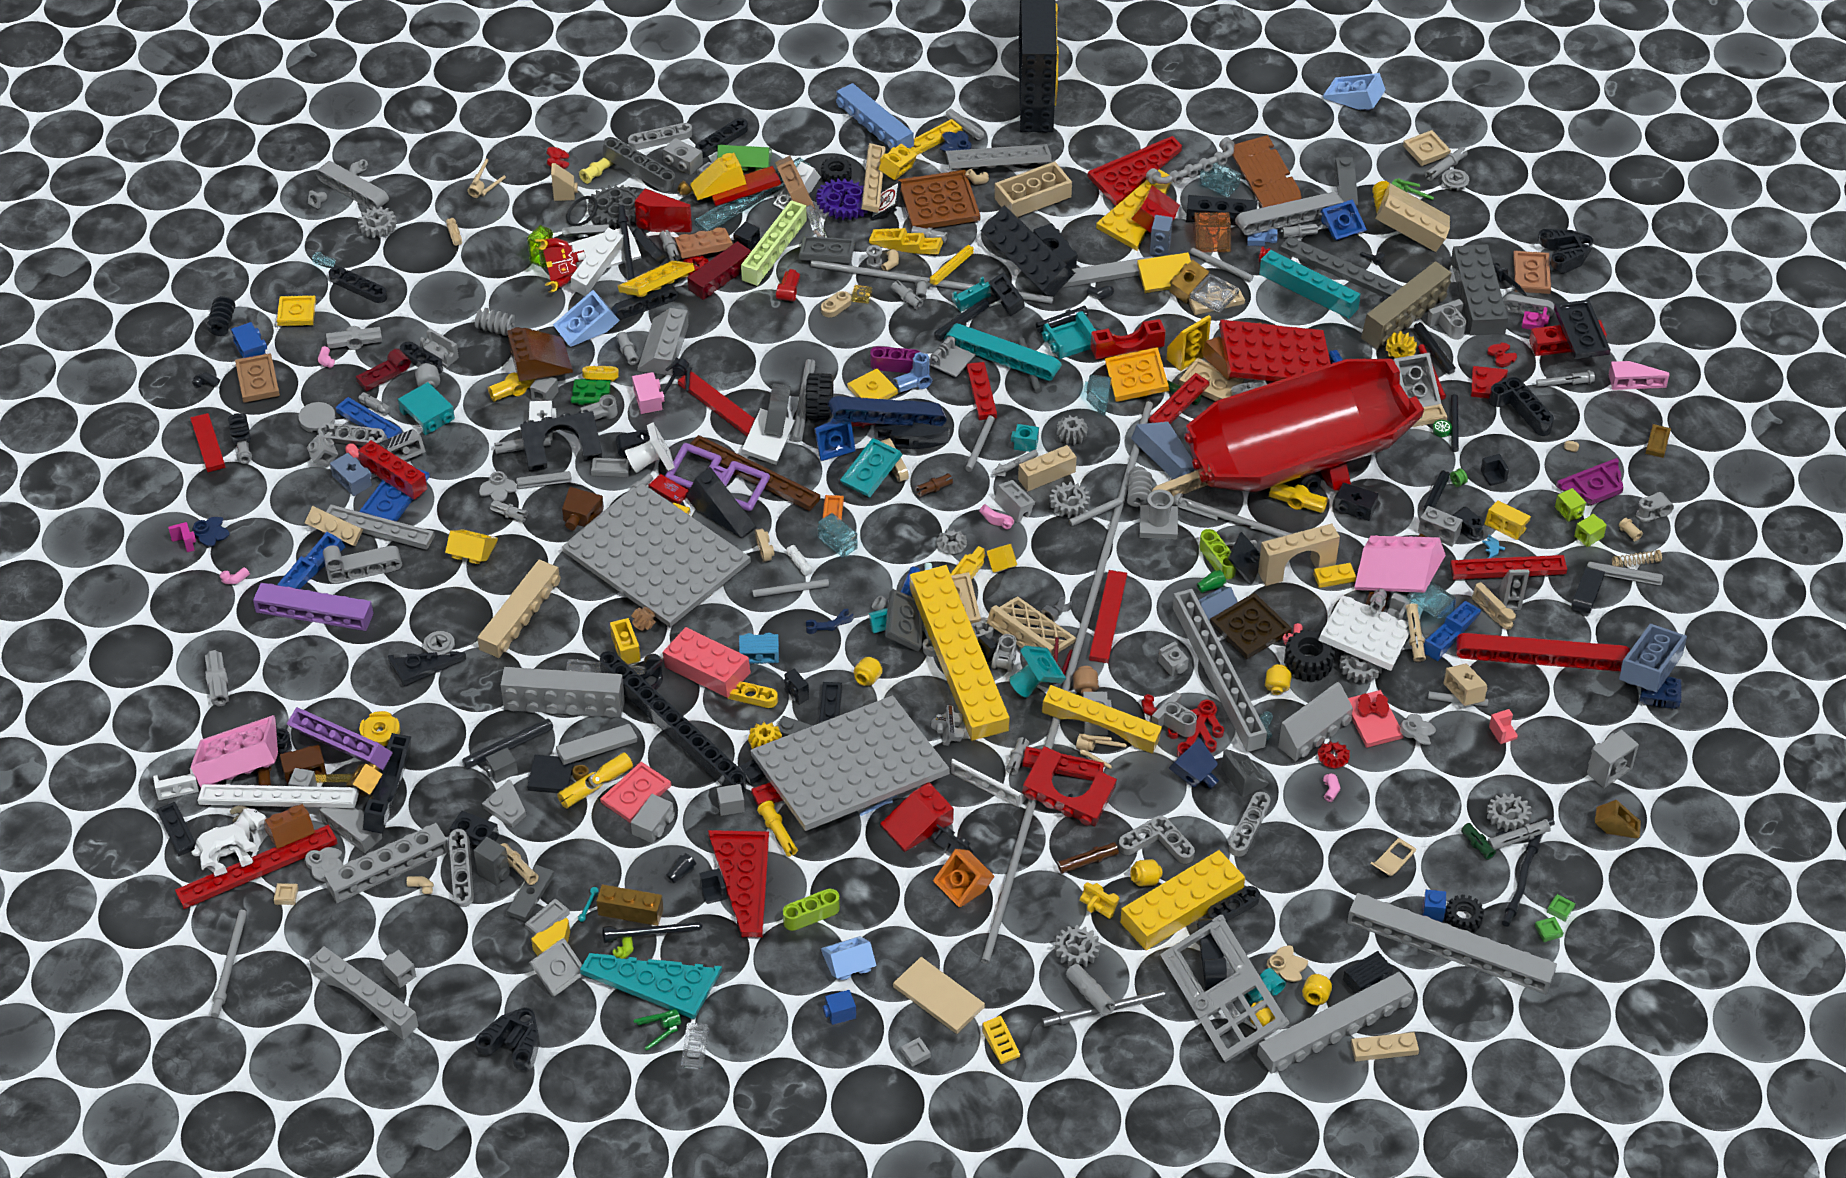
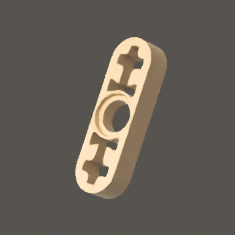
M890 438L881 441L895 448ZM900 458L892 468V472L898 482L909 479L908 470L902 458Z

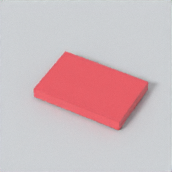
M1381 690L1367 693L1371 702H1376L1378 694L1383 695ZM1361 695L1348 698L1353 707L1352 721L1366 748L1403 739L1404 735L1400 732V726L1390 707L1388 715L1384 718L1380 717L1377 713H1370L1367 717H1362L1358 713V698Z
M640 762L603 795L600 801L603 805L631 823L650 795L654 794L660 797L671 787V781L643 762Z

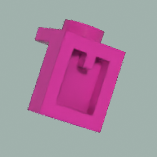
M1544 307L1543 314L1525 311L1522 328L1531 330L1532 328L1548 325L1550 315L1546 314L1547 307Z

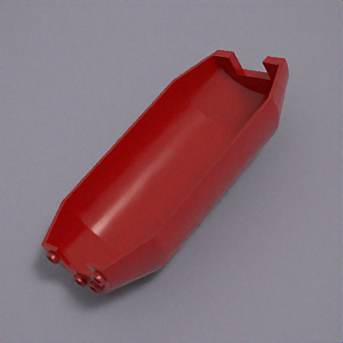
M1345 359L1218 400L1186 425L1187 433L1184 434V438L1190 446L1193 456L1192 464L1195 470L1198 469L1202 483L1206 482L1208 486L1258 492L1390 448L1422 418L1424 408L1416 396L1408 398L1400 385V370L1393 359Z

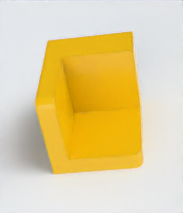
M1011 544L986 551L993 572L1017 566Z

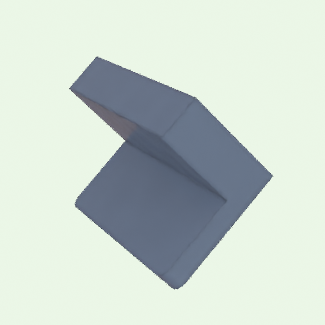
M1221 587L1198 599L1209 622L1210 618L1237 603L1232 587Z

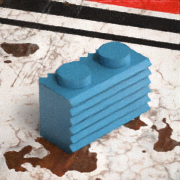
M747 633L739 635V653L749 657V664L778 663V634L765 633L764 635H754Z

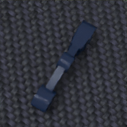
M844 609L832 621L817 623L815 620H807L806 633L814 634L817 630L833 631L839 625L851 623L854 616L853 614L847 616L849 609Z

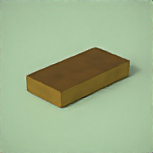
M1653 424L1645 454L1664 458L1671 428Z

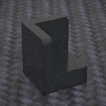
M1500 454L1482 459L1480 471L1490 486L1507 482L1509 468Z
M719 868L699 873L700 886L707 904L727 899L726 887Z

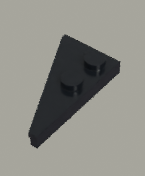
M452 651L450 655H438L437 652L407 654V657L394 658V655H388L389 663L404 686L466 660L465 652Z

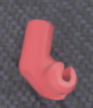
M353 443L348 444L345 447L346 453L360 461L359 449Z

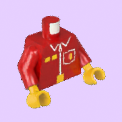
M559 238L536 239L535 242H541V246L536 247V249L543 250L551 280L545 286H552V290L548 291V293L555 292L557 288L571 281V276L578 268L577 262H582L586 258L585 251L574 252L572 245Z

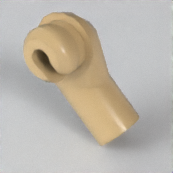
M969 169L965 173L974 185L986 184L989 180V175L986 172L976 175L972 169Z
M892 249L887 252L888 261L881 265L883 271H889L898 265L899 254L896 250Z

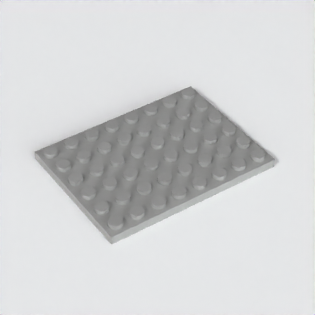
M643 483L562 546L564 553L640 607L649 608L657 619L669 627H672L751 562L750 556Z
M893 695L751 749V756L805 831L950 774L947 764Z

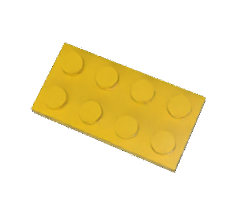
M672 260L618 285V290L620 293H626L627 295L643 297L651 290H658L664 284H671L677 278L688 276L690 272L695 270L693 263Z

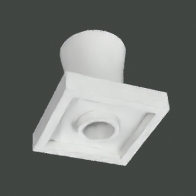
M654 422L647 425L650 441L625 450L626 456L636 473L660 458L668 471L675 468L670 449Z

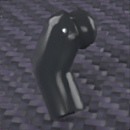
M203 372L194 377L192 384L196 388L206 383L217 387L221 379L208 372Z

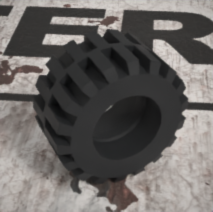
M808 374L805 403L808 419H830L832 417L828 402L833 398L834 394L832 374Z
M1308 629V631L1300 630V633L1295 632L1293 637L1290 636L1288 638L1284 663L1291 672V675H1294V678H1301L1305 682L1306 680L1315 682V679L1318 681L1322 680L1323 677H1327L1329 672H1331L1335 647L1319 641L1320 631L1314 632L1311 629Z

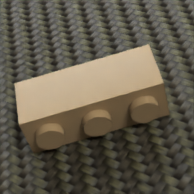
M1068 445L1019 464L1018 480L1028 492L1075 473L1077 457Z

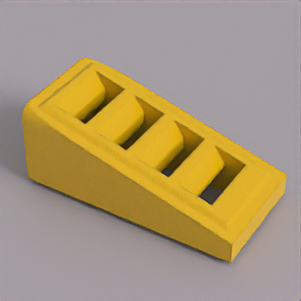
M1002 1016L983 1022L982 1032L1000 1064L1020 1057V1053ZM1003 1042H1007L1006 1044H1003V1045H1001V1046H998V1044H1001V1043H1003ZM1007 1049H1011V1051H1009V1052H1007V1053H1004V1054L1001 1053L1002 1051H1005V1050H1007Z

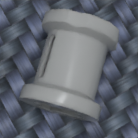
M878 245L869 246L866 250L868 255L867 266L874 269L879 268L882 265V259L880 258L882 248Z

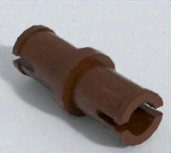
M947 473L915 486L916 492L922 490L917 495L922 497L925 494L935 493L943 487L952 485L953 478L947 480L952 476Z

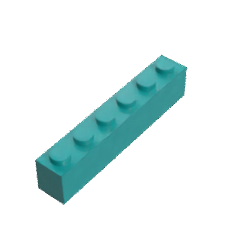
M1272 250L1261 259L1259 275L1348 319L1359 309L1360 293Z

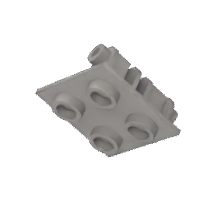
M950 336L931 354L929 365L957 377L975 357V354L955 346V338Z

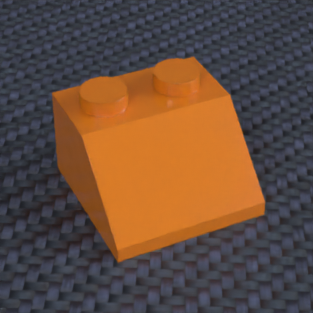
M955 849L933 882L958 907H962L982 894L995 876L969 850Z

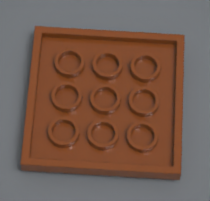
M965 170L898 179V182H902L900 192L911 227L916 226L928 229L929 227L934 228L980 221V213L968 177L965 175Z

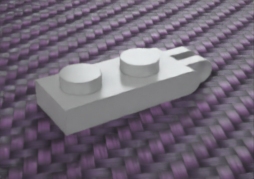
M609 225L563 228L562 235L585 239L588 236L604 233L609 228Z

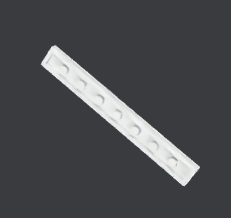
M202 784L197 801L199 805L293 807L303 804L304 807L355 808L359 790L353 787Z

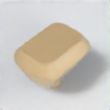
M1568 440L1564 443V449L1577 452L1579 444Z

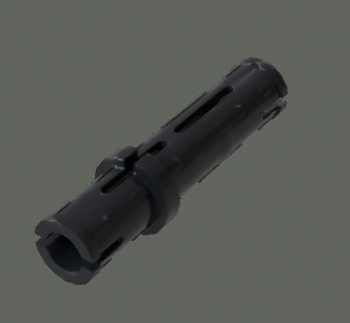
M1084 305L1074 310L1069 309L1063 314L1036 322V328L1040 327L1037 329L1038 333L1044 331V324L1047 323L1052 329L1075 321L1076 313L1081 311L1087 317L1089 315L1088 310L1085 311L1087 307Z

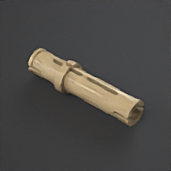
M1412 603L1405 606L1411 638L1409 645L1412 646L1413 660L1421 662L1426 660L1423 645L1425 639L1422 637L1418 604ZM1413 617L1415 620L1416 629H1414Z
M506 843L501 844L507 850L509 867H513L529 885L535 884L539 878L538 874L521 859L517 851H513Z

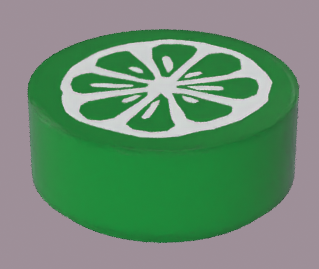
M1437 420L1433 424V433L1438 437H1447L1451 433L1452 426L1446 420Z

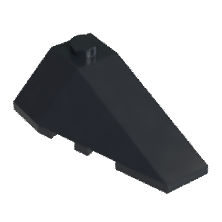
M711 467L695 478L686 497L699 513L709 517L712 521L717 522L741 539L757 528Z

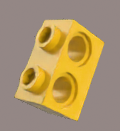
M900 144L896 148L893 147L889 153L882 155L879 170L893 180H896L913 167L917 154L903 144Z

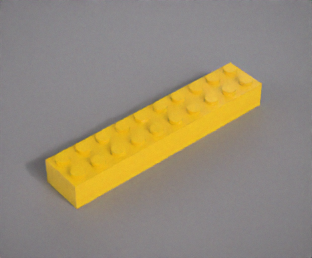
M947 565L910 574L911 593L958 710L962 714L963 722L971 741L1009 731V715Z

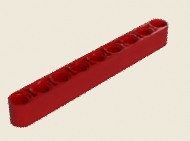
M1462 633L1456 638V653L1461 659L1620 672L1623 660L1630 651L1629 647L1623 645Z

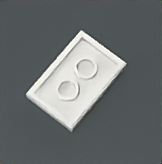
M760 408L742 448V453L777 465L795 420L786 417L782 436L766 434L764 430L768 411Z

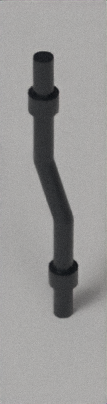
M1543 834L1534 836V839L1530 840L1526 847L1527 852L1520 867L1517 888L1511 902L1506 906V914L1502 920V925L1506 927L1510 925L1512 918L1517 915L1519 910L1518 905L1525 891L1529 866L1534 855L1539 851Z

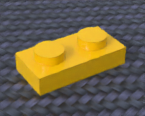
M1351 563L1316 568L1313 572L1319 588L1356 581V575Z

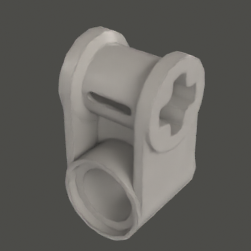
M1658 492L1640 499V508L1636 512V518L1641 522H1650L1651 520L1665 517L1673 511L1674 505L1662 492Z
M1004 634L1000 637L992 660L993 669L998 667L1012 672L1016 656L1015 636Z

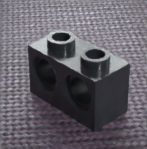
M1004 272L989 281L992 293L1010 316L1025 307L1023 297Z
M462 810L449 828L450 833L456 829L464 830L469 836L470 848L473 850L486 837L495 842L499 837L498 825L496 823ZM461 835L456 840L458 845H460V840L463 839Z

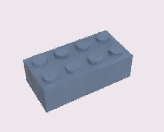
M1649 624L1624 658L1619 680L1631 685L1640 686L1648 691L1657 692L1683 656L1687 636Z

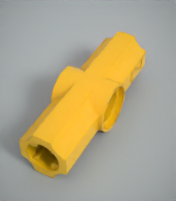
M513 372L506 376L504 381L489 386L488 392L493 401L512 394L514 396H521L536 379L519 382L517 373Z
M1280 484L1271 487L1269 497L1288 502V505L1296 510L1304 507L1324 513L1328 501L1327 497L1310 493L1303 485L1291 487Z

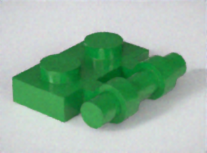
M574 379L571 403L584 406L585 404L599 402L602 396L610 395L611 380Z

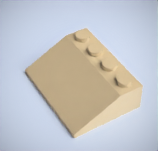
M1389 183L1375 219L1436 252L1446 240L1450 229V216Z

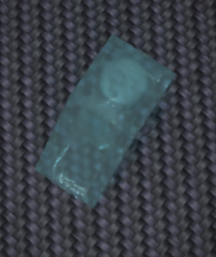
M1090 374L1089 381H1085L1084 392H1087L1086 400L1101 415L1105 416L1112 377Z

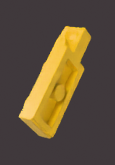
M978 546L972 554H965L950 575L969 572L972 580L983 566L984 558L986 557L985 549Z

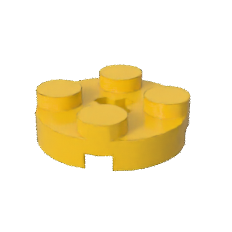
M377 711L369 714V718L365 721L364 719L361 721L359 730L361 736L375 741L382 746H387L392 733L400 734V725L398 719H395L391 713ZM379 727L383 728L382 731H375L378 730Z

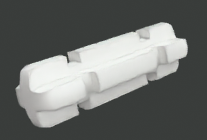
M795 545L787 547L788 556L801 569L800 571L803 575L811 574V565L807 563L808 561L798 551Z

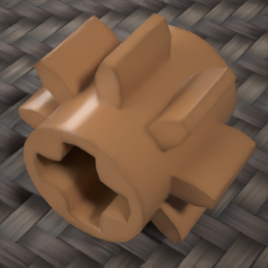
M639 607L631 615L634 618L632 624L641 631L645 628L647 630L651 629L656 623L653 620L655 614L647 607L642 609Z

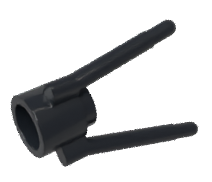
M676 357L674 362L666 368V371L673 369V375L665 386L663 394H666L676 376L681 377L685 374L686 392L689 391L692 368L689 367V362L686 359Z

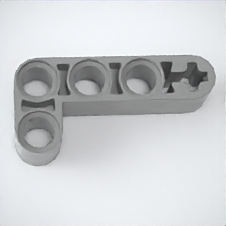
M334 545L328 546L323 550L328 579L334 584L396 571L402 566L399 549L396 546H386L341 556L339 547Z

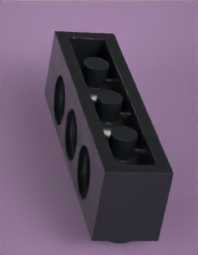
M1188 195L1186 222L1238 226L1235 222L1236 217L1240 213L1257 209V200Z

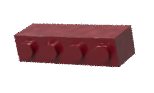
M735 242L687 277L688 290L702 300L712 295L716 290L741 273V265L751 253V250L741 243Z

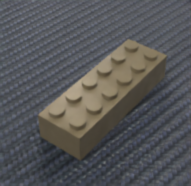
M1436 261L1367 313L1361 338L1376 350L1386 346L1389 336H1392L1394 332L1398 334L1403 329L1409 328L1416 319H1420L1426 311L1434 308L1439 301L1442 302L1447 297V289L1451 283L1452 272Z

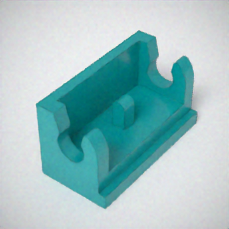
M981 277L978 284L959 294L956 291L953 292L951 299L960 312L981 299L990 297V284L988 282L985 283L984 277Z

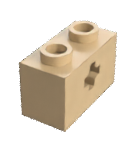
M1467 663L1446 668L1444 685L1464 706L1485 701L1487 684Z

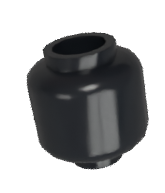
M1317 472L1293 480L1295 485L1305 486L1310 493L1316 492L1321 485V478Z

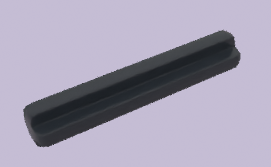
M1442 470L1424 504V511L1428 506L1435 508L1450 478L1448 471Z

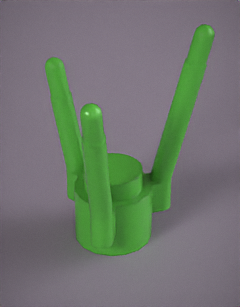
M1396 178L1392 182L1394 186L1405 192L1410 191L1434 200V197L1408 187V185L1420 187V184Z

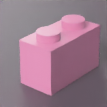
M654 373L632 376L633 390L640 413L645 414L662 410V402H665L663 391L659 392L661 389L659 379H655Z

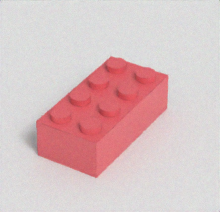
M687 627L662 652L665 668L726 698L730 696V692L733 689H736L737 684L740 681L743 682L751 673L749 657Z

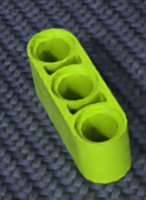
M1204 529L1200 535V551L1216 571L1221 570L1226 579H1232L1236 574V568L1228 560L1231 553L1230 549L1216 531Z
M826 889L786 905L783 908L784 927L794 931L836 915L840 909L839 893L834 889Z

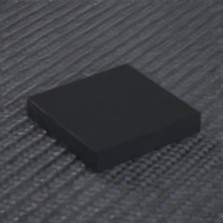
M535 754L527 789L529 791L559 793L570 785L575 761L563 764L560 757Z

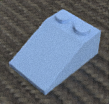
M1380 73L1336 77L1324 93L1323 98L1358 110H1370L1375 107L1386 89Z
M592 290L555 322L553 326L567 344L572 347L606 333L620 320L602 298Z

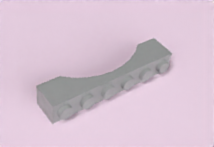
M325 946L309 959L314 976L325 984L341 988L356 997L390 1031L401 1039L407 1038L418 1027L417 1016L414 1010Z

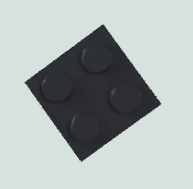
M795 668L785 673V692L790 694L793 701H796L799 705L809 700V684Z

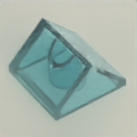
M1432 581L1425 593L1410 592L1406 597L1436 618L1447 617L1455 610L1456 597Z

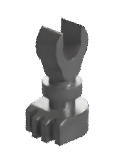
M1061 597L1057 605L1053 607L1046 605L1041 612L1055 622L1059 619L1062 612L1071 609L1072 601L1064 604L1066 597Z

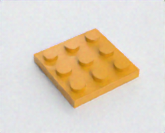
M1158 347L1105 358L1116 402L1169 391Z

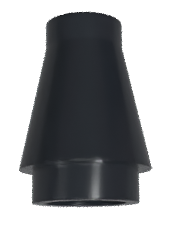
M687 853L679 855L666 876L670 881L676 883L694 870L695 860Z

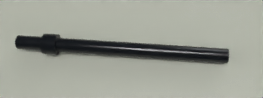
M620 205L618 206V225L621 227V234L623 235L627 279L629 281L634 278L628 234L629 221L626 216L625 206Z

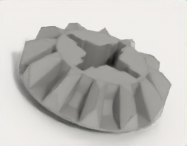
M1458 169L1447 170L1442 175V183H1444L1445 187H1450V190L1454 188L1458 191L1459 188L1464 189L1465 186H1468L1469 176L1464 171Z
M946 529L945 533L939 534L937 546L942 552L947 554L960 553L967 546L966 535H963L961 531L956 532L955 529L953 531Z
M445 631L433 632L425 638L423 643L424 650L428 653L437 652L438 655H445L450 653L452 648L455 647L454 638ZM437 641L442 645V647H438Z

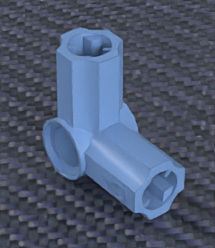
M916 353L913 358V369L910 373L893 378V383L898 389V393L915 387L925 389L931 385L932 378L929 375L928 354Z

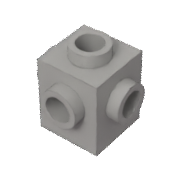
M317 435L307 446L312 461L328 467L338 456L334 442L329 437Z

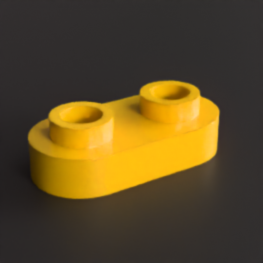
M586 366L582 369V376L585 379L611 380L613 382L619 377V370L613 366Z

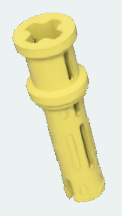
M606 158L598 162H592L588 168L579 171V176L584 183L588 184L594 177L602 175L603 170L614 163Z

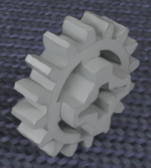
M380 206L379 209H376V207H373V210L366 209L367 213L362 212V217H358L359 229L367 237L372 235V238H375L377 235L379 238H382L383 234L388 236V232H393V228H396V216L393 211L389 212V208L383 210Z
M1063 482L1061 487L1056 485L1055 490H1051L1050 507L1054 508L1055 513L1061 512L1060 516L1067 514L1068 518H1070L1071 514H1074L1076 517L1078 513L1083 514L1084 509H1089V491H1085L1084 486L1080 488L1079 483L1072 485V482H1069V485H1066Z
M1345 651L1344 655H1341L1340 669H1342V674H1348V680L1354 678L1355 683L1358 680L1365 683L1366 679L1372 682L1373 677L1377 679L1382 671V667Z
M1504 793L1502 798L1496 795L1495 800L1491 799L1487 807V819H1491V825L1497 824L1498 830L1503 827L1505 832L1508 829L1513 831L1516 828L1524 827L1525 824L1531 821V806H1527V800L1521 801V796L1514 798V794H1511L1510 797H1507Z
M1078 925L1075 926V929L1068 926L1067 932L1061 930L1060 936H1056L1054 948L1056 950V957H1061V963L1067 961L1068 967L1072 964H1083L1087 967L1088 961L1094 963L1095 957L1098 958L1099 937L1094 936L1093 930L1087 932L1086 926L1083 929H1079Z

